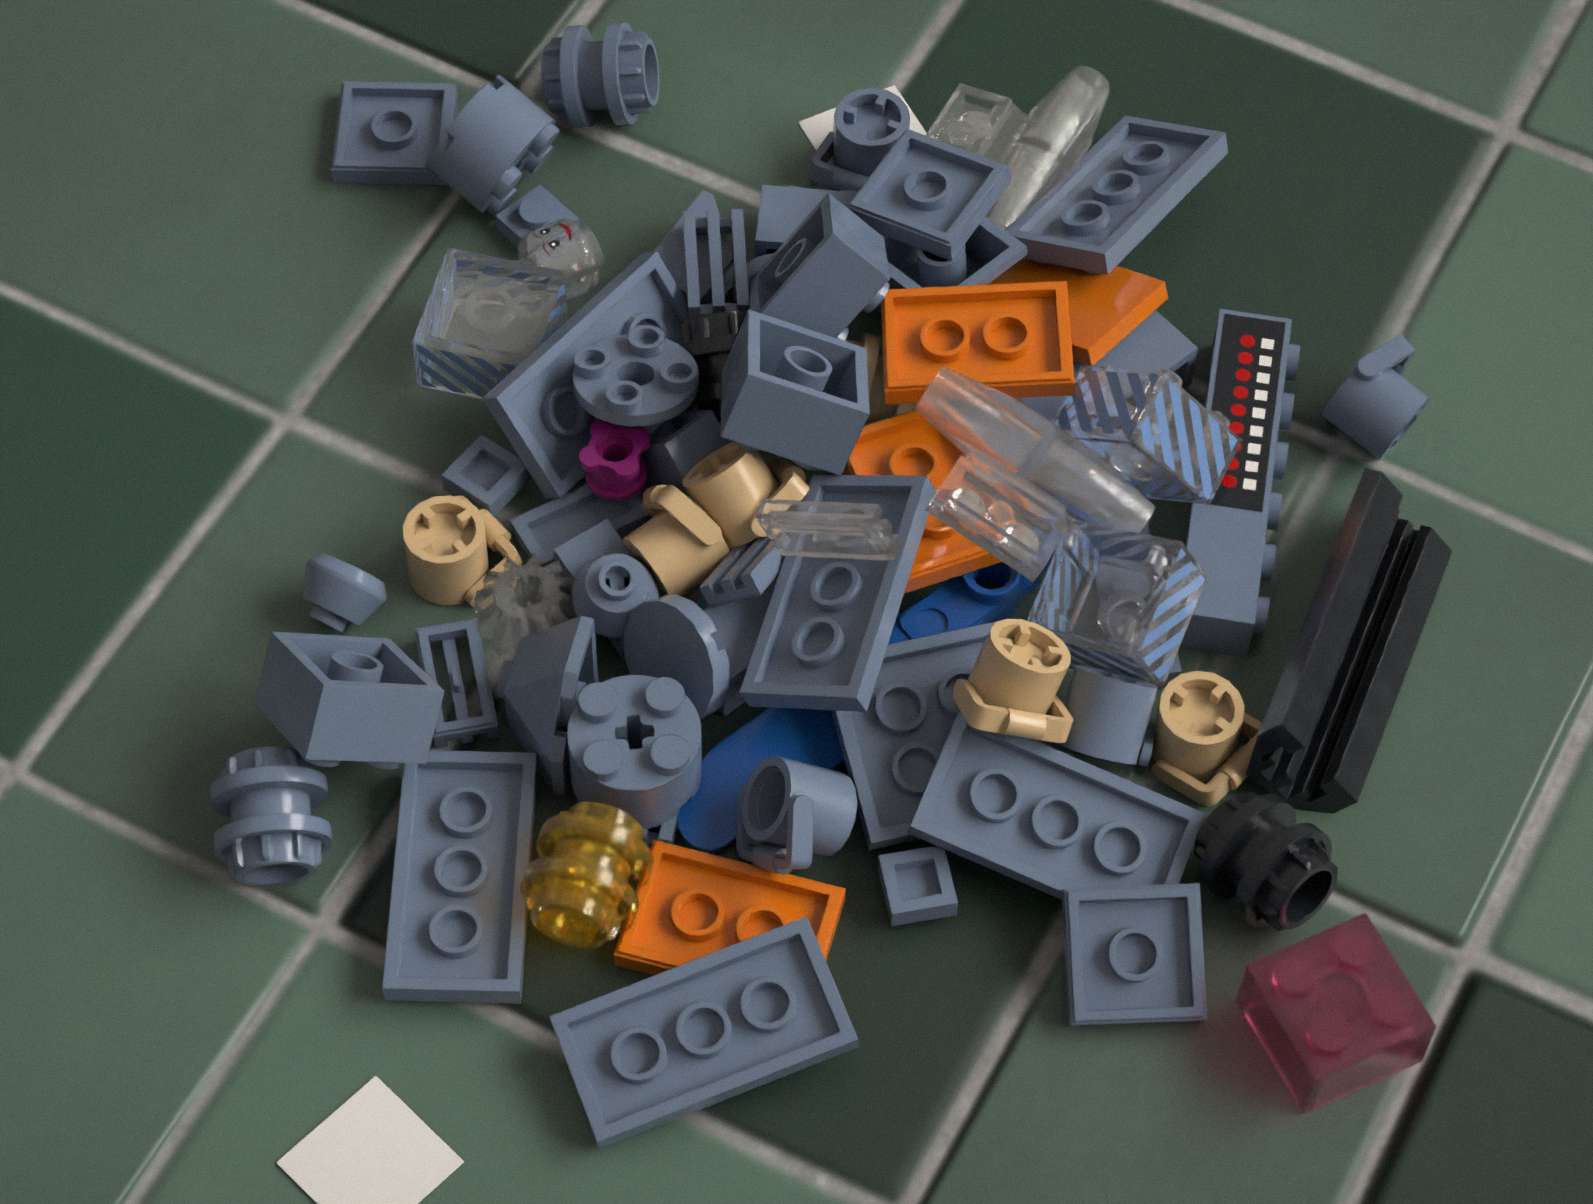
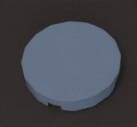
M676 594L665 595L643 602L629 616L624 631V657L629 675H645L656 678L670 677L678 681L683 686L685 695L695 706L700 720L714 713L723 705L729 689V659L725 648L717 649L716 642L711 635L718 632L712 619L689 599Z

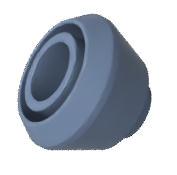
M321 552L308 559L306 563L303 599L313 604L308 616L342 633L348 622L360 626L387 599L384 582L341 559Z
M609 554L592 560L577 574L572 587V605L577 617L594 618L596 634L610 638L624 637V631L630 614L643 602L659 598V589L654 576L642 563L628 555Z

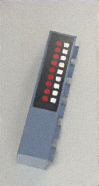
M1219 309L1212 345L1202 428L1204 439L1212 440L1208 417L1210 415L1219 423L1221 441H1229V432L1237 439V442L1209 498L1203 497L1199 501L1191 500L1184 547L1187 555L1183 557L1182 565L1193 561L1197 569L1180 580L1179 590L1200 575L1205 580L1202 586L1176 605L1175 614L1197 599L1192 613L1173 627L1174 635L1185 628L1181 641L1176 647L1247 658L1252 634H1265L1270 598L1258 596L1260 581L1271 582L1276 555V545L1265 543L1266 529L1277 531L1282 505V493L1271 492L1272 480H1283L1289 443L1277 442L1279 429L1289 430L1295 396L1293 393L1283 392L1285 380L1295 381L1300 355V345L1289 344L1292 319ZM1212 441L1205 445L1206 452L1213 448ZM1230 446L1223 450L1224 457L1231 453ZM1215 456L1208 460L1209 467L1216 463ZM1200 467L1195 469L1194 477L1200 474ZM1217 471L1210 475L1211 483L1218 479ZM1202 482L1197 484L1195 488L1193 487L1192 496L1203 489Z

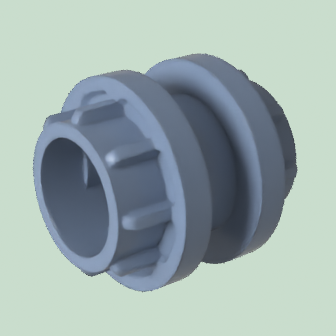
M627 22L608 24L603 40L593 41L591 33L585 25L567 26L562 37L552 38L550 44L544 47L541 77L547 107L558 119H569L573 127H592L596 110H609L610 116L616 125H631L637 121L639 114L649 113L652 107L656 106L659 97L660 76L654 42L644 31L633 32Z
M267 746L238 752L228 758L226 767L221 771V777L210 785L211 808L218 814L231 817V823L222 826L213 834L214 855L217 859L228 864V874L231 877L247 885L277 886L299 882L315 874L316 866L322 862L321 854L328 851L333 845L331 824L323 818L311 815L312 809L319 807L328 799V783L325 774L315 770L313 764L303 760L295 748Z

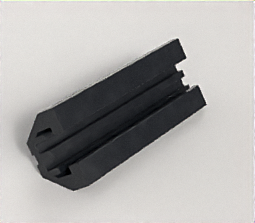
M1364 469L1258 733L1246 772L1258 786L1262 784L1269 793L1278 795L1295 810L1334 814L1358 802L1452 554L1450 547L1432 527L1421 525L1419 530H1414V526L1409 520L1397 518L1400 512L1398 508L1403 495L1382 471Z

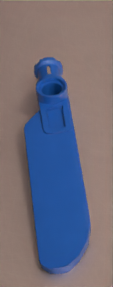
M1046 511L1040 515L1038 519L1039 525L1020 537L1023 542L1022 556L947 580L896 617L888 644L1011 619L1017 612L1019 601L1040 587L1042 583L1041 577L1048 573L1053 559L1054 568L1059 565L1060 542L1065 530L1066 561L1071 562V530L1075 534L1073 528L1057 512ZM1077 538L1078 559L1082 555V546ZM995 582L1003 587L989 590L982 588L980 584ZM769 707L712 748L702 760L701 783L693 799L690 797L679 810L677 829L682 841L690 849L709 854L722 851L734 843L737 836L739 789L743 784L748 783L757 765L767 757L780 756L830 770H835L845 763L831 710Z

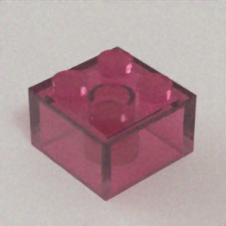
M1366 913L1246 964L1236 998L1237 1004L1303 1115L1422 1062L1437 1027Z

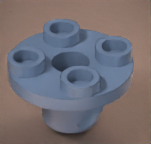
M652 325L636 326L628 334L610 337L592 346L583 347L574 355L573 391L578 403L588 413L605 422L630 429L637 426L643 427L649 432L650 437H659L666 421L684 412L695 400L698 393L699 371L693 356L681 345L666 339L663 330Z

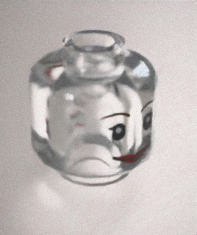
M566 218L558 219L524 234L517 245L519 260L511 263L512 270L523 265L540 268L516 278L515 281L518 286L550 272H560V279L523 293L525 296L532 293L535 296L545 294L547 302L543 304L551 307L560 305L593 290L599 281V271L605 267L602 250L592 230L587 225L579 227L574 221ZM564 285L565 294L556 299V294L552 290Z

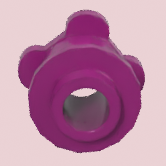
M597 419L591 424V440L588 446L579 452V463L585 470L587 486L596 496L605 500L621 501L630 499L638 494L646 484L647 468L640 456L642 452L650 447V434L645 428L640 426L630 429Z

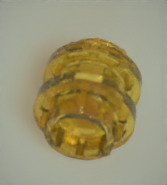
M581 802L573 805L568 811H562L559 815L549 818L543 824L536 843L540 858L528 865L520 888L522 896L527 902L526 905L531 910V921L540 932L568 946L597 948L604 945L607 940L615 939L617 934L624 933V931L626 932L632 927L639 909V899L635 891L647 884L654 866L653 854L646 842L643 841V828L632 816L610 805L597 802Z

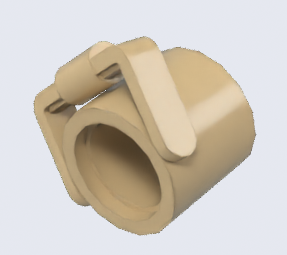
M733 442L717 449L698 462L682 481L688 495L721 528L722 537L729 549L744 545L758 537H766L771 534L805 497L810 488L805 483L806 476L804 471L789 459L779 460L777 457H772L765 462L759 451L754 452L742 449Z
M662 484L646 489L643 494L641 507L652 519L623 538V543L635 559L646 566L654 576L661 596L676 594L684 597L701 585L730 553L722 537L721 528L706 514L698 503L673 485Z
M435 496L424 500L407 514L402 526L409 583L416 594L427 602L448 606L459 605L467 601L472 607H476L515 575L522 566V559L510 542L511 533L487 509L478 510L464 496ZM487 546L494 552L499 551L504 557L490 571Z
M1004 619L998 621L990 629L968 680L957 679L955 682L953 700L967 723L978 730L1054 743H1065L1073 723V717L1056 693L1070 666V651L1059 637L1039 624L1023 619Z
M1204 671L1180 674L1168 682L1160 696L1154 722L1155 735L1152 754L1155 763L1151 767L1152 772L1160 781L1199 805L1213 806L1230 790H1235L1248 777L1246 772L1262 722L1244 712L1245 706L1240 692L1227 679L1215 673ZM1240 733L1251 739L1246 745H1242L1235 752Z

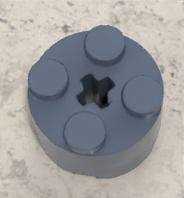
M498 75L495 78L494 85L492 86L489 82L484 85L452 121L445 131L449 134L448 140L452 143L445 153L435 146L426 161L425 167L481 213L487 210L496 217L498 213L507 207L517 193V189L514 187L522 177L524 169L533 175L550 156L554 149L551 144L558 136L560 130L555 126L556 120L501 75Z
M626 675L604 682L591 683L583 688L579 694L578 703L571 713L567 729L570 778L576 798L585 808L587 805L593 811L602 815V821L622 829H649L660 826L678 815V809L690 797L693 799L697 793L702 776L700 718L695 706L685 695L683 686L670 677L656 678L645 675Z

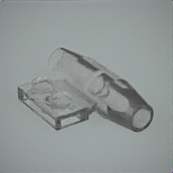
M1076 66L1033 107L1027 116L1012 103V98L959 83L926 136L1011 167V183L986 215V217L1006 231L1020 216L1048 197L1088 152L1109 97L1110 86L1106 78L1097 70L1087 66Z
M941 367L915 406V409L965 455H960L925 511L1032 582L1035 581L1044 569L1069 526L1066 525V522L1077 527L1078 525L1074 521L1086 523L1088 525L1081 527V529L1088 532L1100 527L1116 529L1102 536V538L1112 541L1130 532L1140 534L1156 508L1153 503L1099 453L1016 398L950 368ZM1134 541L1125 544L1122 547L1128 549Z

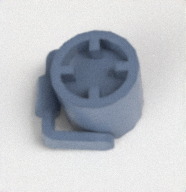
M873 87L857 89L845 95L836 106L833 132H829L812 156L810 179L836 191H858L906 128L910 130L908 106L899 96L885 89ZM832 155H833V164H834V166H833V165H830V164H827V162L830 160V158L832 157Z
M1402 334L1361 358L1356 368L1338 388L1322 412L1323 417L1379 460L1385 458L1396 446L1431 399L1402 377L1416 353V350Z
M1075 665L1066 700H1061L1073 717V723L1067 741L1057 744L1092 757L1148 767L1155 735L1154 725L1149 723L1158 687L1149 682L1117 672Z
M780 756L764 759L757 765L748 783L743 784L738 792L736 849L739 857L752 861L755 867L762 870L785 875L791 872L792 869H807L811 865L812 855L821 857L832 856L842 848L850 836L856 818L857 796L856 788L851 778L838 771Z

